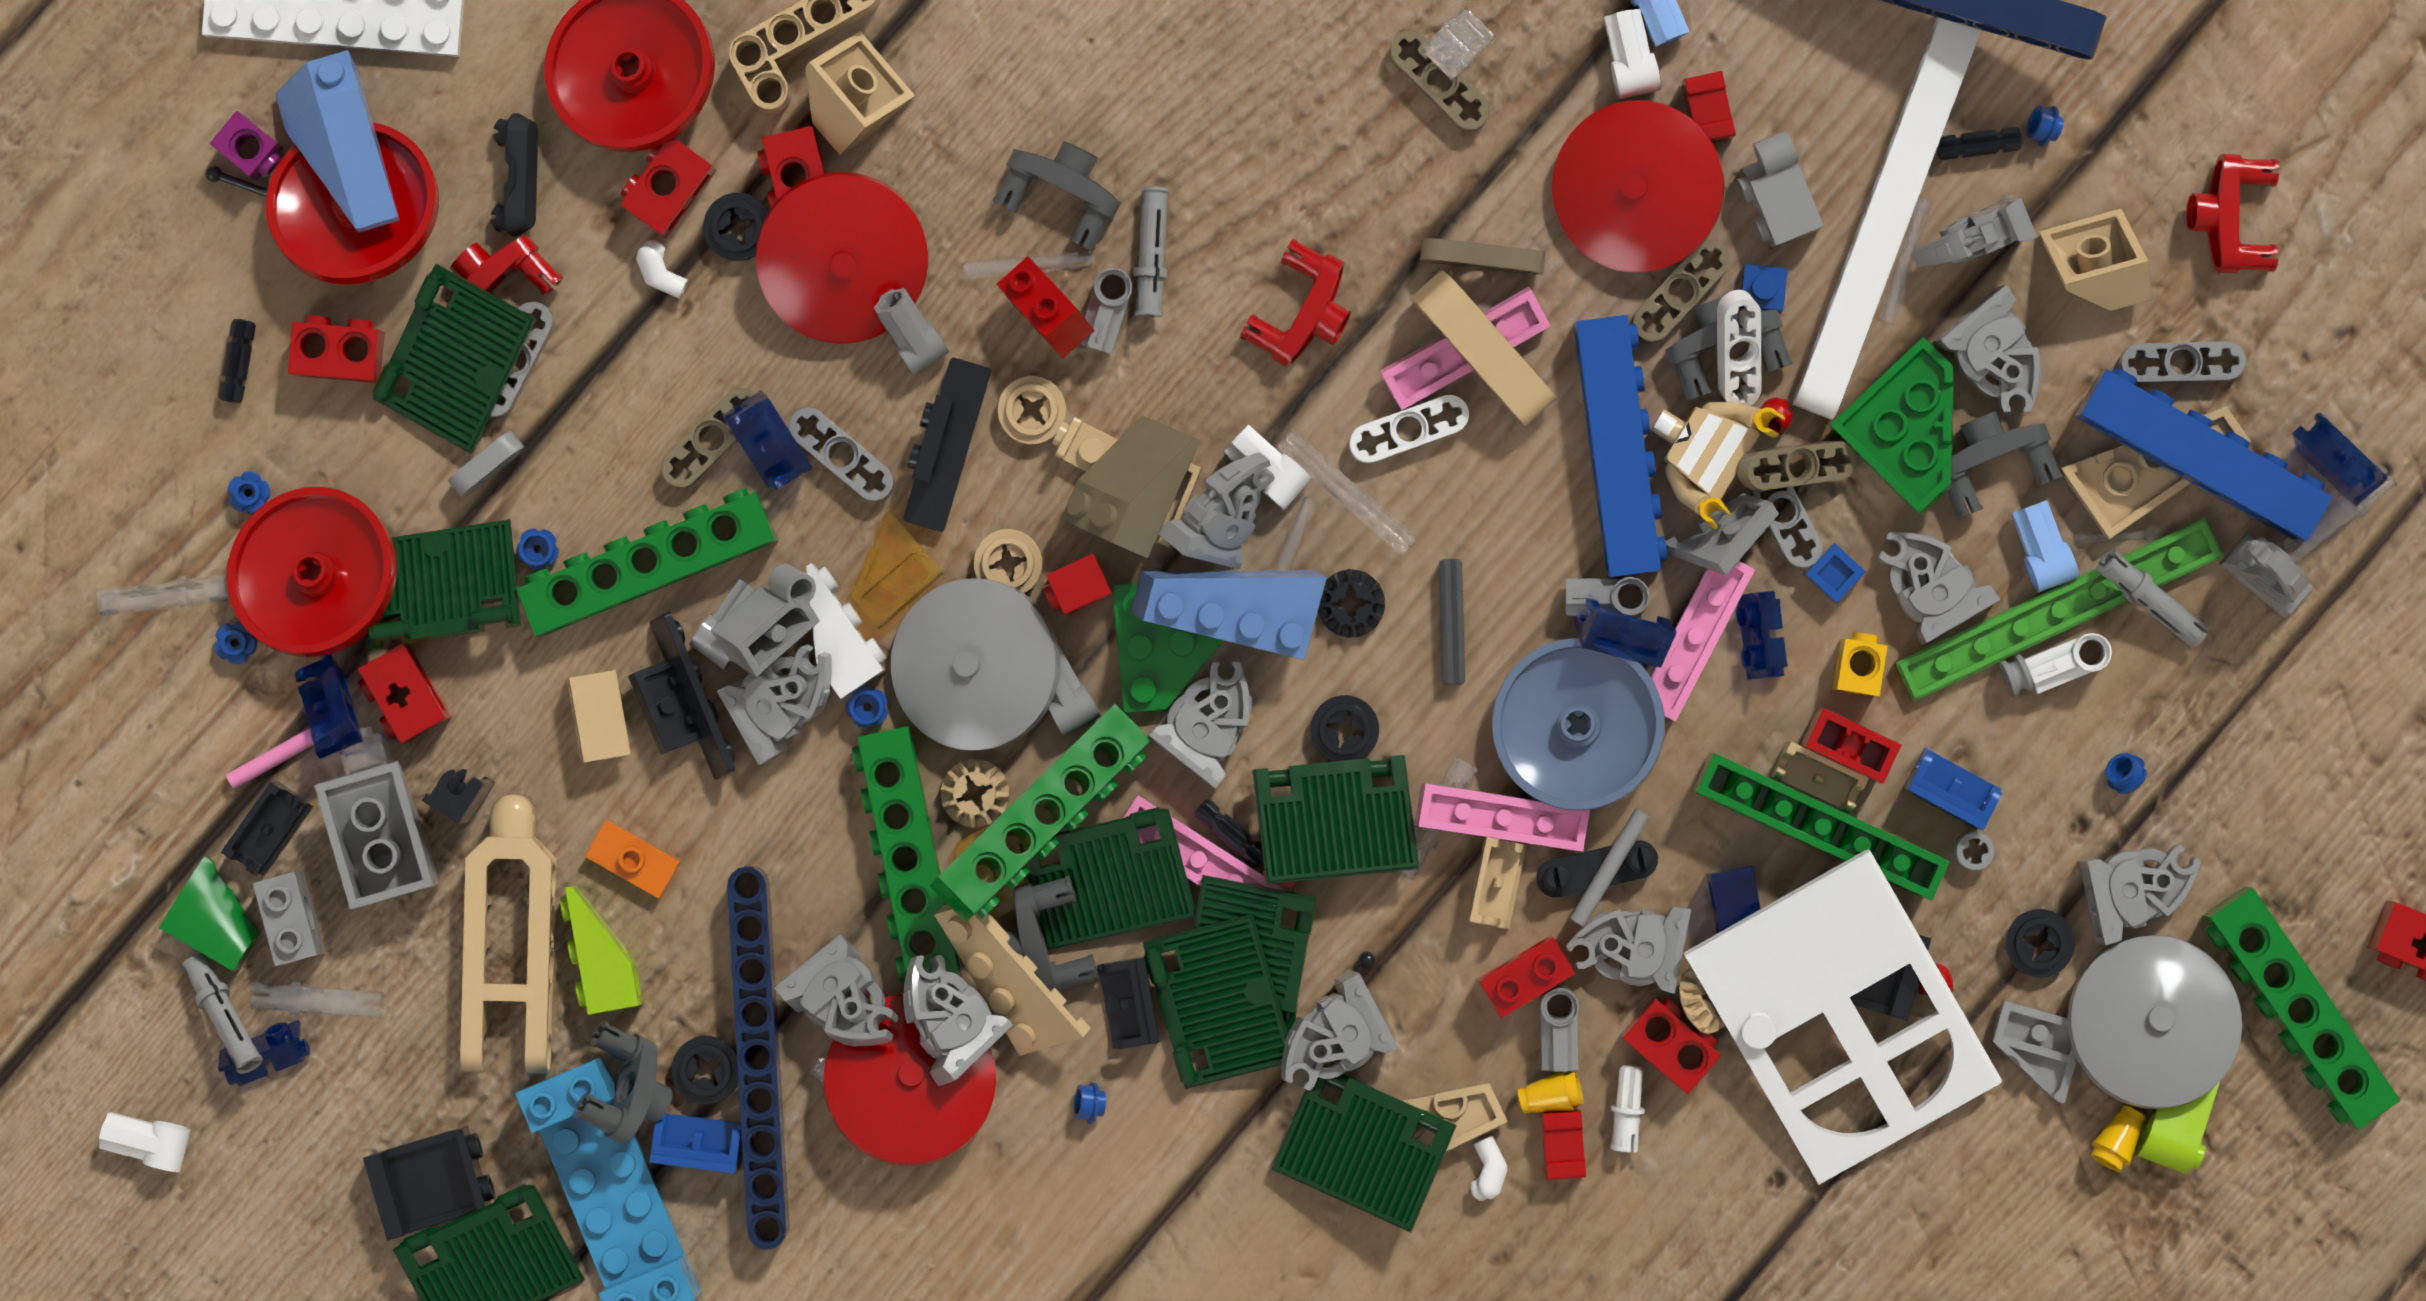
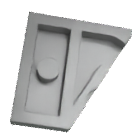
M1742 493L1725 504L1730 511L1729 516L1721 510L1713 513L1711 519L1719 526L1718 529L1710 528L1702 518L1697 521L1701 528L1699 531L1681 542H1678L1676 537L1673 536L1667 540L1666 549L1673 557L1727 575L1779 513L1772 502Z
M2002 1000L1990 1041L2055 1101L2065 1104L2077 1062L2069 1038L2068 1018Z

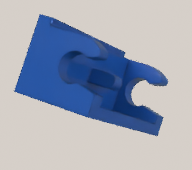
M1927 748L1923 749L1902 788L1965 824L1984 831L2002 795V792H2000L2001 788Z
M665 1113L659 1121L655 1122L649 1163L735 1174L739 1170L742 1149L741 1123Z

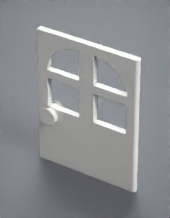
M1869 849L1684 952L1689 964L1819 1185L2002 1082L2001 1077ZM1911 964L1937 1011L1876 1044L1850 997L1904 966ZM1823 1012L1850 1059L1790 1092L1765 1048L1770 1046L1776 1038ZM1948 1029L1951 1038L1952 1055L1946 1076L1940 1086L1927 1100L1913 1108L1887 1062L1941 1031ZM1861 1077L1887 1124L1865 1132L1840 1133L1818 1126L1808 1119L1801 1110Z

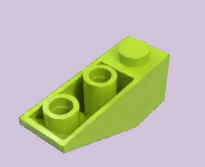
M577 885L565 887L566 896L560 897V905L564 922L571 921L574 938L568 939V950L571 963H579L581 981L575 982L579 1006H586L587 1013L590 1015L643 1004L635 959Z

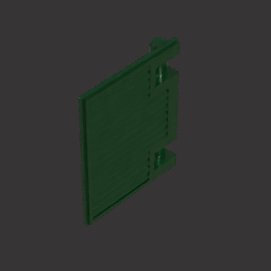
M435 264L430 274H427L414 301L416 303L415 308L390 361L384 365L372 391L374 393L373 399L468 453L473 454L536 318L443 266ZM440 286H445L454 291L447 308L434 302ZM399 376L412 381L405 398L392 391Z
M510 519L391 537L397 560L395 587L385 612L379 621L369 628V632L366 634L367 649L383 647L382 641L401 638L403 643L407 644L485 632V625L504 622L506 628L521 625ZM503 601V605L483 608V604ZM401 618V621L381 623V620Z
M1405 755L1390 756L1389 759L1370 761L1369 758L1294 765L1283 770L1268 771V768L1252 770L1266 885L1420 869ZM1392 777L1393 786L1373 787L1372 778ZM1290 786L1291 796L1271 797L1270 788Z
M1160 807L1130 813V816H1126V818L1073 829L1071 832L1069 830L1059 831L1054 837L1060 842L1055 848L1058 850L1061 862L1041 866L1039 858L1035 855L1025 865L1030 871L1027 876L1032 886L1065 878V876L1069 875L1077 902L1040 911V916L1038 917L1048 950L1194 918L1196 914L1169 808L1160 809ZM1157 825L1161 839L1141 843L1138 829ZM1019 842L1020 851L1023 853V844Z
M1203 874L1193 929L1253 913L1287 1032H1289L1296 1019L1297 1002L1316 909V898ZM1284 908L1298 911L1294 929L1281 927Z
M1253 913L1143 942L1144 959L1151 983L1155 985L1174 1050L1172 1054L1180 1082H1183L1185 1089L1282 1065L1284 1042L1288 1032ZM1175 950L1180 969L1166 973L1161 954ZM1204 1048L1209 1067L1195 1070L1190 1052Z
M1344 1073L1331 1079L1318 1077L1310 1091L1305 1089L1272 1170L1412 1233L1457 1125L1357 1081V1079ZM1324 1085L1343 1092L1338 1105L1320 1097ZM1418 1126L1436 1134L1431 1146L1413 1139Z
M523 1184L497 1196L494 1203L439 1228L429 1227L404 1238L403 1242L393 1249L420 1301H540L585 1280L536 1186L530 1184ZM526 1202L532 1216L514 1223L509 1210ZM432 1245L438 1258L420 1266L414 1253Z

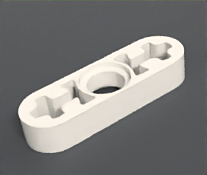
M1734 290L1724 295L1717 306L1718 391L1726 402H1741L1752 406L1761 394V309L1748 292ZM1740 306L1746 308L1741 310L1739 314V323L1743 328H1739L1738 322L1732 316L1738 313ZM1741 341L1749 342L1748 351L1742 357H1729L1730 350L1736 343ZM1736 372H1740V376L1746 384L1742 385L1740 392L1735 394L1733 390L1739 388V376Z
M1445 395L1359 426L1350 437L1349 448L1352 455L1358 461L1374 463L1458 433L1467 424L1469 410L1461 398L1454 395ZM1444 403H1449L1452 409L1459 407L1461 415L1456 417L1457 425L1450 427L1447 421H1442L1433 425L1438 433L1428 434V422L1420 411L1430 409V417L1442 413V405ZM1413 417L1419 421L1421 435L1415 441L1407 442L1398 436L1396 427L1402 418ZM1389 423L1390 436L1397 445V448L1389 450L1388 441L1378 444L1375 447L1376 454L1369 456L1366 450H1358L1356 444L1362 441V433L1369 432L1371 437L1383 435L1385 432L1380 426Z

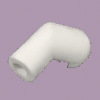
M646 241L638 249L636 256L645 283L681 299L687 287L688 279L666 270L663 261L665 248L659 241Z
M1489 1135L1473 1143L1484 1166L1479 1178L1471 1182L1470 1189L1472 1195L1480 1201L1494 1199L1500 1194L1508 1171L1507 1164L1493 1136Z

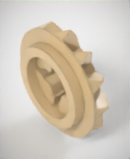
M1025 376L1016 379L1005 388L1000 396L998 403L1000 424L1010 437L1020 443L1041 444L1056 436L1063 421L1065 422L1066 403L1064 397L1054 383L1043 377ZM1020 396L1025 400L1028 399L1031 403H1035L1038 400L1041 401L1044 397L1047 398L1040 408V413L1043 416L1042 419L1046 422L1044 425L1033 418H1029L1027 421L1023 420L1020 424L1017 423L1025 411L1022 402L1019 400Z
M1014 529L998 530L989 534L979 544L974 556L975 574L977 579L1002 582L1026 593L1033 588L1041 575L1042 555L1037 544L1027 534ZM1002 545H1006L1007 551H1010L1012 557L1027 558V561L1021 562V565L1014 567L1013 582H1010V577L1007 576L1005 570L990 569L991 565H995L996 562L1002 560V553L1004 552Z
M981 759L962 761L951 768L943 780L941 786L943 808L955 822L967 827L989 825L1007 807L1009 800L1008 782L1002 771L988 761ZM968 775L976 786L991 784L993 787L981 796L983 811H980L979 806H976L973 800L967 802L965 800L958 802L957 800L968 791V781L966 779Z
M1692 968L1685 970L1680 979V1001L1686 1016L1699 1031L1705 1034L1719 1031V1029L1726 1026L1694 970Z

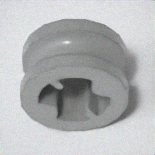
M2020 654L2014 656V661L2011 663L2006 662V660L1999 662L2003 679L2013 697L2019 696L2022 689H2027L2028 691L2035 689L2029 668Z
M1967 832L1956 840L1953 854L1956 862L1961 867L1968 870H1981L1992 862L1994 845L1985 834ZM1978 839L1976 844L1981 845L1983 843L1985 847V853L1979 854V862L1970 863L1972 858H1964L1963 849L1969 847V840Z

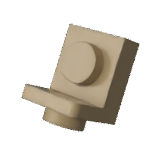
M1074 417L1071 424L1063 421L1052 444L1058 447L1055 453L1056 457L1087 472L1117 439Z

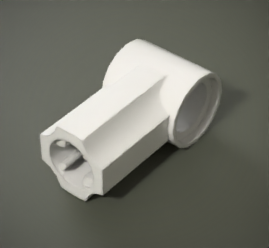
M1630 9L1605 16L1604 23L1613 58L1611 72L1618 99L1660 91L1659 69L1654 53H1650L1641 10Z
M1248 425L1232 441L1224 453L1232 461L1258 452L1269 459L1271 466L1266 468L1274 474L1275 479L1261 491L1282 510H1285L1312 480V477L1285 453L1281 455Z
M2087 633L2024 660L2031 673L2035 691L2039 694L2091 672L2103 669L2111 660L2112 650L2110 643L2102 635ZM2087 640H2093L2101 647V658L2093 665L2084 663L2079 655L2081 645Z
M109 1112L102 1124L99 1135V1149L141 1159L143 1164L153 1168L180 1172L191 1129L164 1121H153L152 1123Z

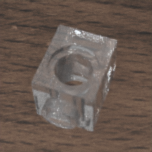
M1465 7L1436 33L1422 51L1453 80L1477 59L1496 36Z
M371 726L346 733L348 741L337 744L346 776L394 762L386 733H373Z

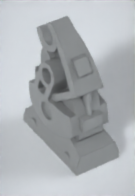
M2008 194L2003 196L1996 204L1970 213L1939 231L1941 238L1921 246V249L1914 250L1911 253L1918 268L1947 262L1955 264L1991 253L2014 241L2025 242L2037 238V235L2021 197Z
M2007 285L1995 289L1933 341V343L1943 352H1954L1955 362L1959 370L1966 378L1974 382L1981 392L1991 397H1998V407L2001 413L2011 412L2009 400L2013 395L2020 397L2022 400L2020 413H2028L2033 408L2039 388V381L2042 377L2038 347L2033 348L2025 335L2024 329L2027 327L2020 318L2008 312L2016 298ZM1985 375L1997 381L1998 386L1988 382Z
M1258 452L1233 461L1216 471L1205 480L1207 489L1200 496H1193L1183 510V520L1168 521L1161 528L1158 535L1184 556L1240 569L1244 557L1240 545L1249 538L1256 526L1253 521L1257 515L1255 509L1261 498V490L1270 485L1275 479L1274 474L1266 468L1271 466L1270 460Z
M2246 531L2219 563L2284 619L2295 610L2313 588L2308 576L2294 563L2295 560L2262 536L2257 539L2249 531Z
M1908 532L1886 533L1884 540L1895 542L1899 548L1898 554L1892 557L1880 551L1877 559L1891 567L1889 574L1891 587L1897 595L1903 612L1911 620L1918 623L1915 634L1921 646L2001 600L1991 585L1976 588V583L1973 580V574L1967 565L1963 567L1950 552L1952 547L1938 541V538L1927 534L1920 535ZM1902 571L1906 573L1909 588L1902 581Z
M807 644L798 649L795 657L783 656L776 659L757 677L749 673L745 679L717 690L758 765L764 764L788 750L785 738L788 739L803 731L802 725L805 722L821 714L830 694L832 675L831 654L826 652L819 654L817 657L818 664L814 666L808 659L813 647ZM788 668L791 670L789 674H783L781 669Z
M1212 662L1209 678L1200 679L1190 685L1185 694L1178 698L1171 706L1166 725L1156 726L1148 735L1150 739L1213 789L1217 788L1226 775L1218 762H1222L1226 756H1230L1236 749V741L1240 733H1242L1244 726H1248L1249 712L1252 711V697L1249 695L1246 677L1240 662H1232L1234 674L1228 680L1222 679L1218 675L1220 662ZM1210 689L1208 697L1199 703L1194 700L1198 693Z
M2178 844L2172 846L2166 854L2157 849L2146 848L2138 851H2121L2111 855L2104 861L2095 858L2078 860L2096 943L2109 945L2122 941L2123 927L2135 929L2147 926L2146 921L2154 917L2157 918L2161 915L2169 916L2188 897V893L2199 871L2201 861L2196 857H2191L2186 867H2179L2176 861L2177 856L2184 852L2185 848ZM2154 860L2158 864L2154 868L2144 867L2143 861Z
M1671 906L1666 917L1655 914V911L1642 909L1640 912L1621 911L1620 909L1609 913L1603 912L1591 918V922L1578 931L1566 944L1569 952L1577 945L1587 947L1589 952L1587 959L1575 963L1578 969H1586L1594 965L1607 978L1621 980L1635 986H1644L1655 982L1660 990L1675 994L1691 909ZM1610 957L1621 963L1620 968L1610 967L1604 959Z
M841 934L774 987L787 1004L798 1013L804 1011L815 1025L820 1024L824 1032L835 1041L854 1047L878 1045L892 1041L893 1034L886 1029L879 1030V1025L886 1019L897 1023L899 1016L890 1008L885 1007V996L874 974L860 962L861 956L858 950Z
M942 955L930 958V963L932 964L931 973H927L923 969L924 956H916L910 959L905 978L903 993L905 1018L907 1024L915 1023L921 1035L919 1037L920 1045L927 1054H931L933 1058H936L929 1072L937 1085L942 1086L955 1081L1013 1024L1004 1016L991 1015L987 1003L973 987L968 986L959 975L946 972L945 960Z
M1348 969L1334 979L1337 993H1333L1330 996L1326 995L1317 1000V1006L1311 1013H1308L1304 1018H1296L1284 1042L1285 1047L1281 1068L1282 1080L1292 1084L1294 1072L1298 1069H1303L1305 1079L1299 1087L1310 1091L1318 1077L1322 1079L1338 1077L1346 1071L1357 1069L1365 1064L1374 1054L1375 1050L1388 1053L1399 1048L1358 972ZM1336 1061L1332 1066L1322 1067L1325 1062Z

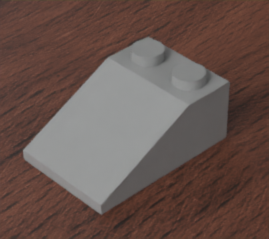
M399 761L314 785L350 910L441 884L427 836Z

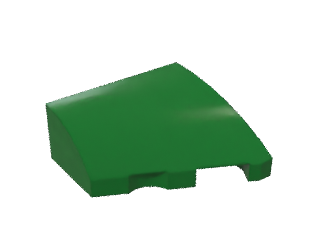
M204 856L174 901L159 929L231 971H236L241 968L261 932L251 917L247 916L240 906V900L232 888L229 889L215 868V862L211 858Z

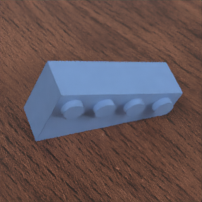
M1313 569L1239 572L1236 570H1219V572L1142 571L1131 613L1143 621L1305 660L1327 577Z

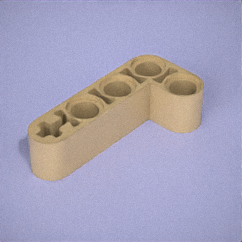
M801 0L737 36L729 47V58L757 107L767 114H777L784 111L791 101L792 93L778 65L869 15L879 7L882 0H867L864 2L862 0H849L846 3L851 11L847 13L844 12L839 0ZM823 3H829L836 8L833 20L826 24H820L813 19L815 8ZM792 24L798 28L797 39L788 45L778 43L776 40L778 29L782 25ZM748 45H755L761 50L759 61L751 66L741 64L739 62L741 49ZM769 82H776L782 87L780 98L773 103H765L760 100L759 96L762 86Z
M1440 270L1410 297V300L1421 313L1444 335L1524 427L1557 399L1549 387L1470 297L1443 270Z

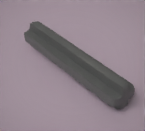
M1442 559L1439 562L1442 682L1445 685H1462L1465 682L1462 562L1460 559Z

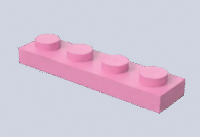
M1529 287L1483 312L1513 347L1551 327ZM1442 335L1379 372L1398 407L1404 410L1473 371V368Z
M1740 561L1727 575L1709 569L1705 570L1650 675L1660 694L1665 717L1674 722L1679 717L1755 569Z
M1421 783L1415 825L1583 852L1590 810H1564L1544 804L1538 800Z
M1138 795L1123 818L1130 816V813L1156 808V806ZM1171 816L1187 878L1197 885L1201 886L1202 875L1204 874L1276 890L1282 889L1277 884L1266 885L1265 876ZM1157 825L1138 829L1141 843L1161 839Z

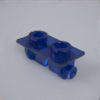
M1775 591L1742 594L1738 602L1736 618L1741 627L1743 641L1741 661L1746 670L1747 680L1785 676L1784 667H1788L1784 637L1770 639L1769 630L1783 629L1780 599H1776Z
M300 1020L289 1024L286 1022L276 1023L267 1028L263 1034L251 1038L263 1060L256 1069L248 1073L239 1074L227 1049L224 1047V1049L220 1050L218 1070L219 1072L224 1071L229 1085L237 1083L239 1086L267 1076L268 1070L264 1061L268 1059L271 1060L276 1072L304 1062V1057L310 1055L311 1051L306 1039L300 1040Z

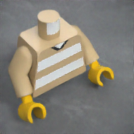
M1708 402L1702 408L1695 407L1686 421L1663 409L1654 423L1651 431L1671 443L1662 460L1667 464L1665 476L1677 500L1696 514L1701 515L1710 528H1719L1716 522L1711 519L1716 511L1721 510L1728 516L1730 515L1729 509L1721 501V498L1737 473L1740 459L1744 454L1751 451L1761 434L1755 429L1760 430L1771 438H1776L1779 433L1768 428V423L1772 418L1779 417L1785 420V417L1773 408L1766 407L1760 409L1741 402Z

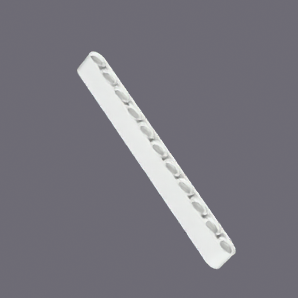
M1941 18L1936 19L1792 402V405L1831 420L1834 419L1980 36L1981 30Z

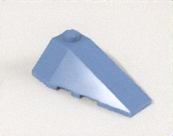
M342 51L306 62L275 93L287 135L300 150L310 167L318 175L358 233L399 221L360 73L349 51Z

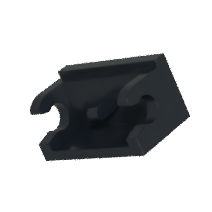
M452 769L442 775L432 793H426L421 801L458 824L468 823L472 821L496 782L484 776L481 780L473 777L466 784V782L461 781L466 777L467 769H461L458 772Z
M279 781L270 782L224 846L221 853L229 859L237 860L245 865L248 872L264 876L311 811L313 805Z
M1144 956L1098 964L1113 1049L1118 1050L1159 1043L1160 1037Z

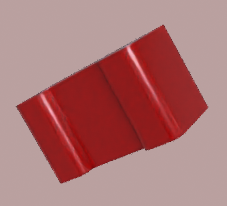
M1718 71L1685 78L1682 81V88L1688 116L1704 129L1713 143L1733 139L1736 136L1728 103L1723 72Z
M1581 1110L1541 1112L1546 1179L1586 1178Z

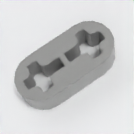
M509 431L454 473L448 482L457 494L464 498L515 459L525 447L514 433Z

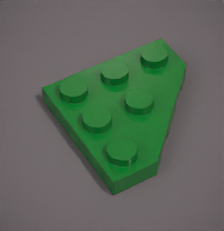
M1922 337L1830 424L1831 430L1844 442L1848 443L1856 454L1920 517L1952 488L1953 365Z
M1138 583L1112 585L1124 713L1167 709L1224 641L1143 621L1133 615L1131 609Z

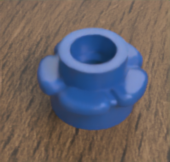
M2038 105L2031 113L2026 134L2028 138L2038 141V146L2044 147L2049 143V140L2054 142L2059 138L2064 124L2063 118L2059 116V109L2056 106L2047 108Z
M244 472L241 477L236 476L230 481L228 486V493L231 494L229 502L239 512L247 511L250 514H254L269 499V484L266 481H262L258 473ZM246 489L252 490V495L250 497H247L245 495Z
M533 528L521 535V541L516 547L518 559L521 562H525L529 569L543 570L547 564H553L556 561L559 549L555 545L556 537L550 531L545 529L538 531ZM536 545L541 546L542 551L540 553L534 552Z
M235 622L233 625L224 624L216 633L217 642L214 644L216 654L221 659H228L231 664H241L247 661L248 656L256 650V638L245 629L241 622ZM233 639H237L239 641V645L237 647L232 646L231 641Z
M862 686L853 692L852 698L847 700L846 712L849 717L854 719L853 722L856 726L866 729L871 728L873 724L880 725L886 719L888 714L886 705L888 701L881 690H871L869 686ZM869 703L872 706L871 710L868 712L865 711L863 708L864 704Z
M2121 753L2114 756L2108 762L2105 769L2109 787L2113 790L2116 789L2120 794H2128L2138 789L2147 776V771L2144 768L2145 762L2140 757L2129 753Z
M1093 1082L1089 1085H1078L1074 1097L1075 1118L1087 1120V1123L1091 1125L1095 1122V1117H1103L1106 1108L1105 1091H1099L1098 1084Z

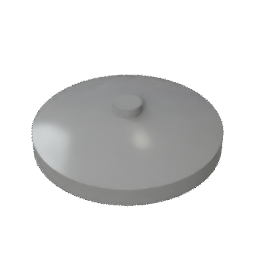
M962 579L933 589L919 599L908 611L897 630L893 642L891 677L900 706L910 721L922 733L940 744L956 749H995L1008 745L1026 735L1047 712L1059 682L1060 653L1050 622L1031 598L1016 588L1002 582L986 579Z
M2142 936L2125 940L2112 946L2097 956L2085 968L2070 998L2068 1032L2078 1063L2091 1081L2111 1097L2132 1106L2164 1109L2183 1105L2201 1097L2223 1079L2233 1064L2239 1049L2242 1034V1014L2240 1003L2231 981L2218 963L2209 955L2192 944L2179 939L2165 936Z

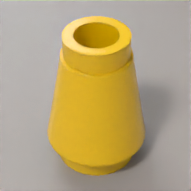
M1559 1071L1518 1089L1519 1102L1524 1114L1530 1112L1574 1111L1575 1106L1584 1104L1581 1084L1576 1071L1568 1073L1566 1071Z
M2123 1105L2120 1112L2114 1116L2092 1142L2094 1149L2090 1156L2103 1166L2113 1171L2121 1172L2124 1165H2130L2143 1127L2142 1124L2146 1117L2134 1108Z

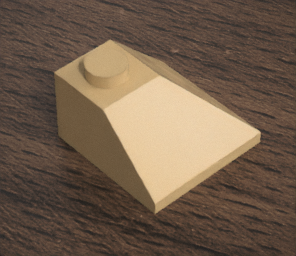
M861 31L818 56L805 66L812 123L839 155L865 140L915 97Z
M2122 209L2039 231L2040 239L2066 291L2110 311L2152 299L2149 262Z

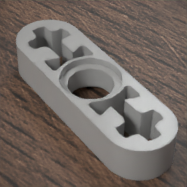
M527 302L518 308L530 315H534L537 310L542 311L540 319L545 322V326L542 330L535 328L532 331L529 340L537 342L533 350L524 343L522 350L527 357L526 365L522 370L510 373L508 378L517 380L514 388L508 383L505 384L501 395L506 398V402L503 406L496 404L490 417H503L512 411L554 330L555 318L552 311L539 302Z
M2228 341L2139 343L2126 348L2118 359V368L2137 378L2136 383L2228 381L2238 377L2243 372L2246 364V357L2242 348ZM2200 349L2206 350L2204 358H2216L2221 356L2222 349L2226 350L2228 357L2235 358V365L2228 367L2227 373H2223L2222 366L2208 365L2204 367L2207 375H2201L2203 357ZM2157 350H2163L2161 369L2164 376L2157 375L2159 367H2147L2142 370V375H2137L2136 368L2129 367L2128 360L2136 357V351L2141 352L2142 359L2155 360L2159 358ZM2177 350H2184L2193 358V368L2186 375L2177 374L2171 368L2170 359Z
M806 407L799 409L792 415L789 422V432L792 438L866 500L878 502L886 499L894 489V476L892 472L819 410ZM814 416L817 417L819 421L816 427L825 436L828 435L829 429H833L837 433L826 441L821 453L814 449V447L821 443L815 437L808 434L803 439L799 435L802 431V427L798 424L801 418L804 417L807 420H811ZM839 442L850 444L854 450L853 461L845 467L835 466L829 456L831 448ZM862 456L869 459V462L863 466L873 475L879 471L885 474L882 482L886 487L882 492L876 489L870 493L866 492L865 488L868 483L858 473L854 481L847 477V474L853 472L859 466Z
M1771 465L1774 472H1776L1775 465ZM1793 486L1784 487L1785 491L1771 494L1766 498V501L1773 503L1778 498H1785L1793 504L1794 515L1787 523H1779L1773 520L1768 528L1787 563L1797 568L1809 567L1820 559L1823 550L1822 542ZM1748 488L1750 494L1761 498V492L1768 491ZM1800 520L1805 526L1804 529L1796 530L1800 539L1803 542L1810 540L1813 544V548L1808 551L1810 558L1806 561L1801 555L1796 557L1792 555L1791 549L1796 546L1792 535L1789 534L1783 539L1780 534V530L1792 528Z

